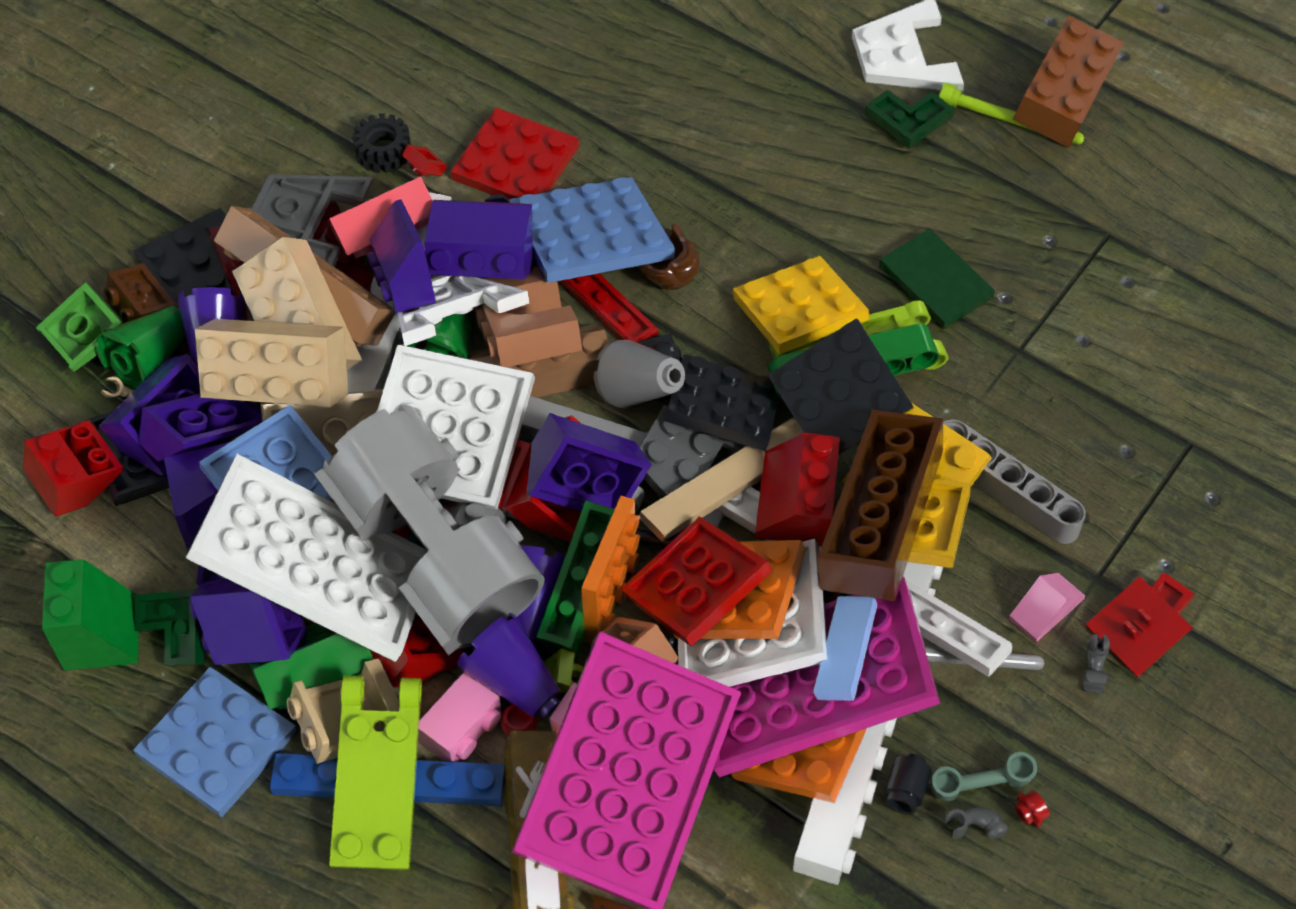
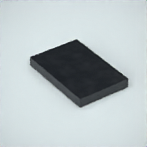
M113 411L87 419L91 421L123 466V472L108 486L115 506L169 488L167 472L164 475H159L123 454L100 428L99 425Z

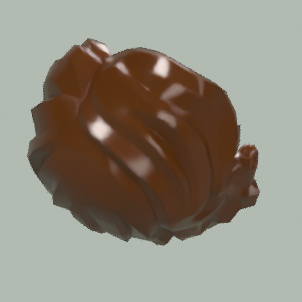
M672 224V230L664 229L675 247L674 259L638 266L640 271L645 273L649 280H653L654 283L666 290H676L686 286L693 280L699 269L700 260L699 253L696 250L697 246L694 242L685 238L684 232L681 231L678 224Z

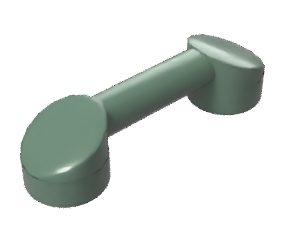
M1016 752L1008 758L1003 768L961 776L952 767H941L933 774L930 786L937 798L947 802L953 801L961 791L1006 783L1015 788L1023 787L1029 784L1036 775L1037 763L1030 754Z

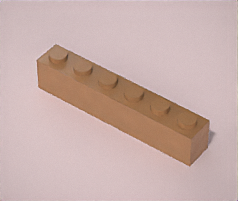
M231 206L214 241L224 248L223 253L245 263L280 238L292 237L252 209ZM312 252L355 346H378L395 314V309Z

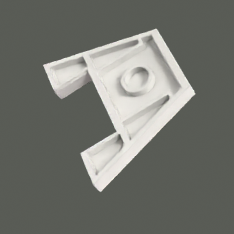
M935 0L922 1L853 29L852 40L865 82L941 90L944 82L957 85V89L962 90L963 93L964 83L957 62L926 66L915 29L940 26L941 15Z
M441 275L431 279L436 299L435 303L397 314L404 346L436 336L434 324L439 323L443 317L452 314L468 313L473 310V307L481 304H486L500 314L529 304L527 290L477 277Z

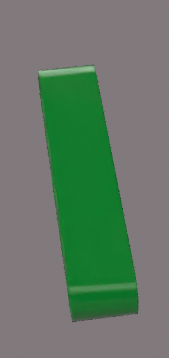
M914 324L869 335L894 376L928 368L939 359L938 350L929 328L925 324ZM806 350L774 358L768 365L769 373ZM775 388L778 398L783 400L779 392Z

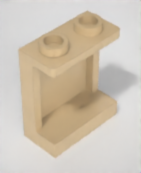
M379 658L365 662L361 675H358L364 676L363 710L399 711L398 697ZM302 680L293 683L291 695L287 698L289 715L293 720L297 719L301 728L303 746L306 751L312 752L317 764L338 758L342 680L309 689L305 688ZM377 722L374 725V730L377 732H381L385 728L383 722Z

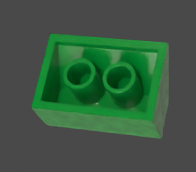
M316 622L305 625L307 632L290 659L250 662L248 664L269 709L277 707L278 710L287 708V698L291 695L294 682L302 680L305 688L309 689L343 679L344 675H361L364 663L373 660L370 649Z

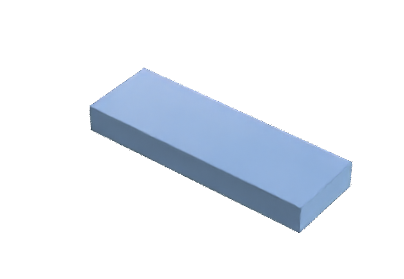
M838 596L826 641L827 660L821 661L813 691L817 700L854 701L878 605L875 598Z

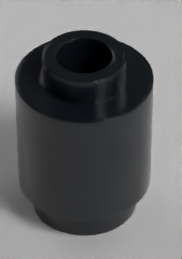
M906 753L904 756L894 759L884 792L887 797L885 803L890 809L902 814H913L916 812V808L922 805L931 775V768L923 757L913 753Z

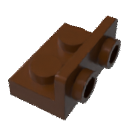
M144 263L108 272L107 283L103 291L104 299L110 307L114 308L124 323L169 306H177Z

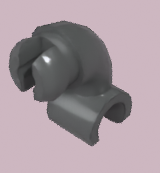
M1098 633L1093 634L1087 644L1088 669H1085L1083 677V691L1098 694L1104 692L1107 672H1102L1110 646V640L1105 634L1102 639L1098 638Z
M978 807L964 811L954 809L947 813L944 825L952 821H957L962 825L953 831L952 837L954 839L962 838L969 824L978 825L983 830H986L991 839H998L1007 832V825L1003 822V817L989 808Z

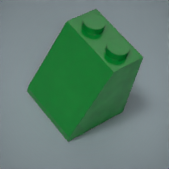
M84 559L46 563L42 630L64 671L139 664L140 632L135 631L136 593Z

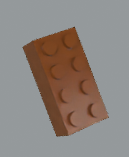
M1068 15L1026 91L1013 120L1060 144L1070 147L1124 42Z

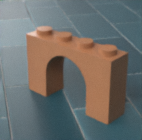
M534 267L525 279L484 278L485 280L528 291L529 304L500 314L486 304L473 307L478 327L481 328L484 342H487L490 357H497L500 366L512 367L582 351L578 319L571 305L561 307L557 281L547 283L539 267Z

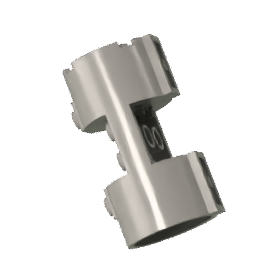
M401 405L398 412L391 414L386 409H383L355 425L334 445L338 450L332 460H325L323 468L314 474L364 541L371 535L385 534L407 524L427 550V553L412 569L407 582L401 585L399 589L448 655L457 649L473 646L471 644L472 641L498 618L504 616L508 620L509 613H513L516 617L520 615L542 590L545 579L521 548L519 542L524 538L511 521L504 524L498 515L488 516L458 528V524L447 509H443L438 500L447 492L454 482L457 472L460 471L454 460L459 454L446 437L441 441L437 438L413 407Z

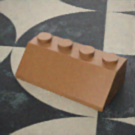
M597 323L579 327L582 351L507 368L534 374L535 381L530 396L536 398L594 385V371L598 370L600 361L597 360V357L605 346L609 344L605 329ZM488 348L469 352V360L500 366L497 357H490Z

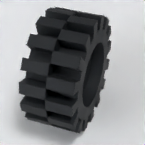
M379 113V118L375 119L374 115L368 116L369 122L362 119L360 127L356 125L354 133H352L356 159H358V163L361 166L364 164L365 169L368 171L374 167L375 173H380L381 168H385V173L391 172L390 167L394 166L397 170L401 168L400 162L403 164L408 162L402 154L407 145H411L410 133L407 124L404 125V121L401 118L396 120L395 115L392 114L385 118V113ZM379 140L393 141L391 144L382 147L372 145Z

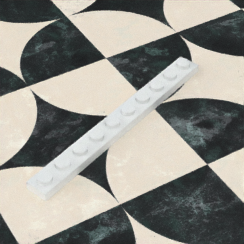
M749 487L738 496L718 507L717 510L755 534L760 492ZM906 580L922 636L990 677L1012 652V643Z

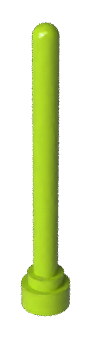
M944 82L939 97L953 108L960 106L1030 129L1013 120L1016 111L961 94L962 90L957 89V85ZM1077 132L1072 143L1076 145L1082 144L1084 135Z

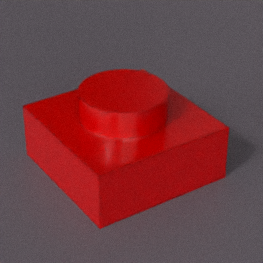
M407 145L402 154L411 163L410 168L422 176H427L428 174L442 176L447 167L441 159L425 147Z
M1165 572L1151 586L1179 615L1194 598V592Z

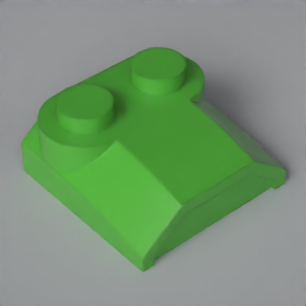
M85 282L44 319L36 329L55 347L67 361L69 368L75 372L98 355L95 342L103 331L121 325L124 322L104 299Z

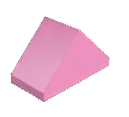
M1059 573L1042 575L1038 577L1010 614L1009 620L1036 643L1085 599V595Z

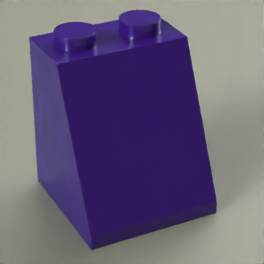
M228 443L164 457L174 516L188 552L218 492L200 469L199 462Z
M227 578L201 583L190 596L192 616L194 619L199 620L203 631L202 644L205 651L211 654L214 665L290 659L307 632L302 615Z

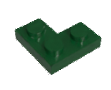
M886 90L866 105L865 114L910 149L951 119L954 114V108L932 91L912 106H908L892 92Z
M196 589L135 595V631L153 632L165 630L164 666L175 667L204 664L203 631L199 620L194 619L190 610V596Z

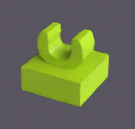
M562 648L545 660L544 663L561 693L564 692L566 694L574 683L571 677H579L582 674L583 667L579 664H573L575 653Z

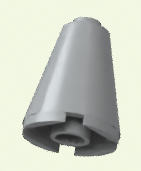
M616 340L607 344L597 357V360L600 361L598 370L594 371V382L598 394L604 402L618 408L635 407L680 390L685 380L684 367L680 361L632 340Z

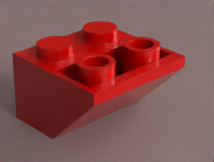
M90 420L24 441L23 471L55 517L88 506L123 472V466Z

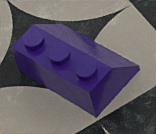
M402 199L397 200L369 239L372 252L367 253V258L372 273L374 272L377 285L381 288L384 301H391L395 312L399 313L435 303L436 299L423 242Z
M433 200L425 238V255L430 275L525 279L533 270L532 204Z
M188 354L166 359L99 425L120 452L159 475L166 473L164 460L158 462L139 445L142 408L200 394L198 366Z
M200 394L142 408L139 445L159 462L163 461L164 457L232 442L262 423L261 409L251 401L201 398Z
M549 413L532 442L527 493L529 496L581 512L585 501L615 509L620 496L628 498L633 496L652 464L635 441Z

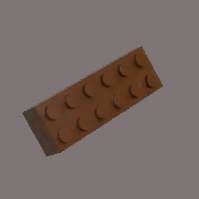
M872 409L818 555L821 590L895 601L943 454L942 418Z

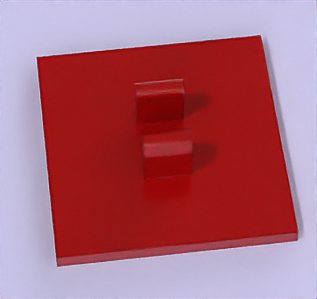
M1140 576L1085 624L1093 634L1098 633V638L1102 639L1104 634L1109 638V650L1137 678L1193 629Z

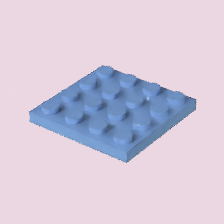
M632 177L616 178L613 181L596 184L587 183L580 187L555 189L552 192L535 195L527 194L519 198L509 199L511 203L532 204L533 257L547 283L674 259L675 247Z

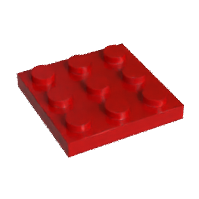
M496 107L450 171L451 180L492 196L502 194L508 200L527 194L546 193L551 190L579 148V138Z
M699 516L620 590L626 599L692 647L773 570L768 561Z

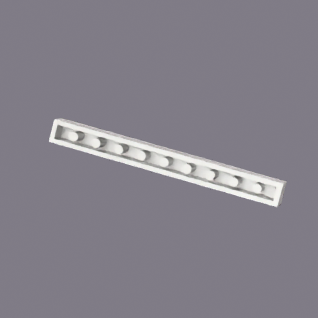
M907 562L903 577L932 596H935L936 590L930 588L932 579L940 580L943 567ZM897 718L867 728L835 803L813 799L795 855L793 871L836 885L839 884L842 872L850 874L856 851L850 850V845L853 837L861 838L867 816L860 814L863 803L870 805L872 803L877 782L872 781L871 777L874 769L882 770L887 753V748L881 747L884 736L892 737Z

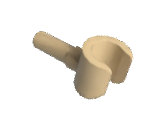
M109 377L105 380L114 382L117 385V391L113 394L101 390V393L107 398H114L118 395L128 397L134 390L123 386V382L119 378Z

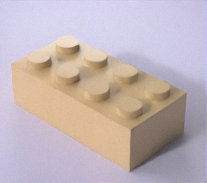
M282 237L232 271L254 321L344 327L347 370L362 361L307 240Z
M213 319L195 329L201 398L332 407L348 396L344 327Z

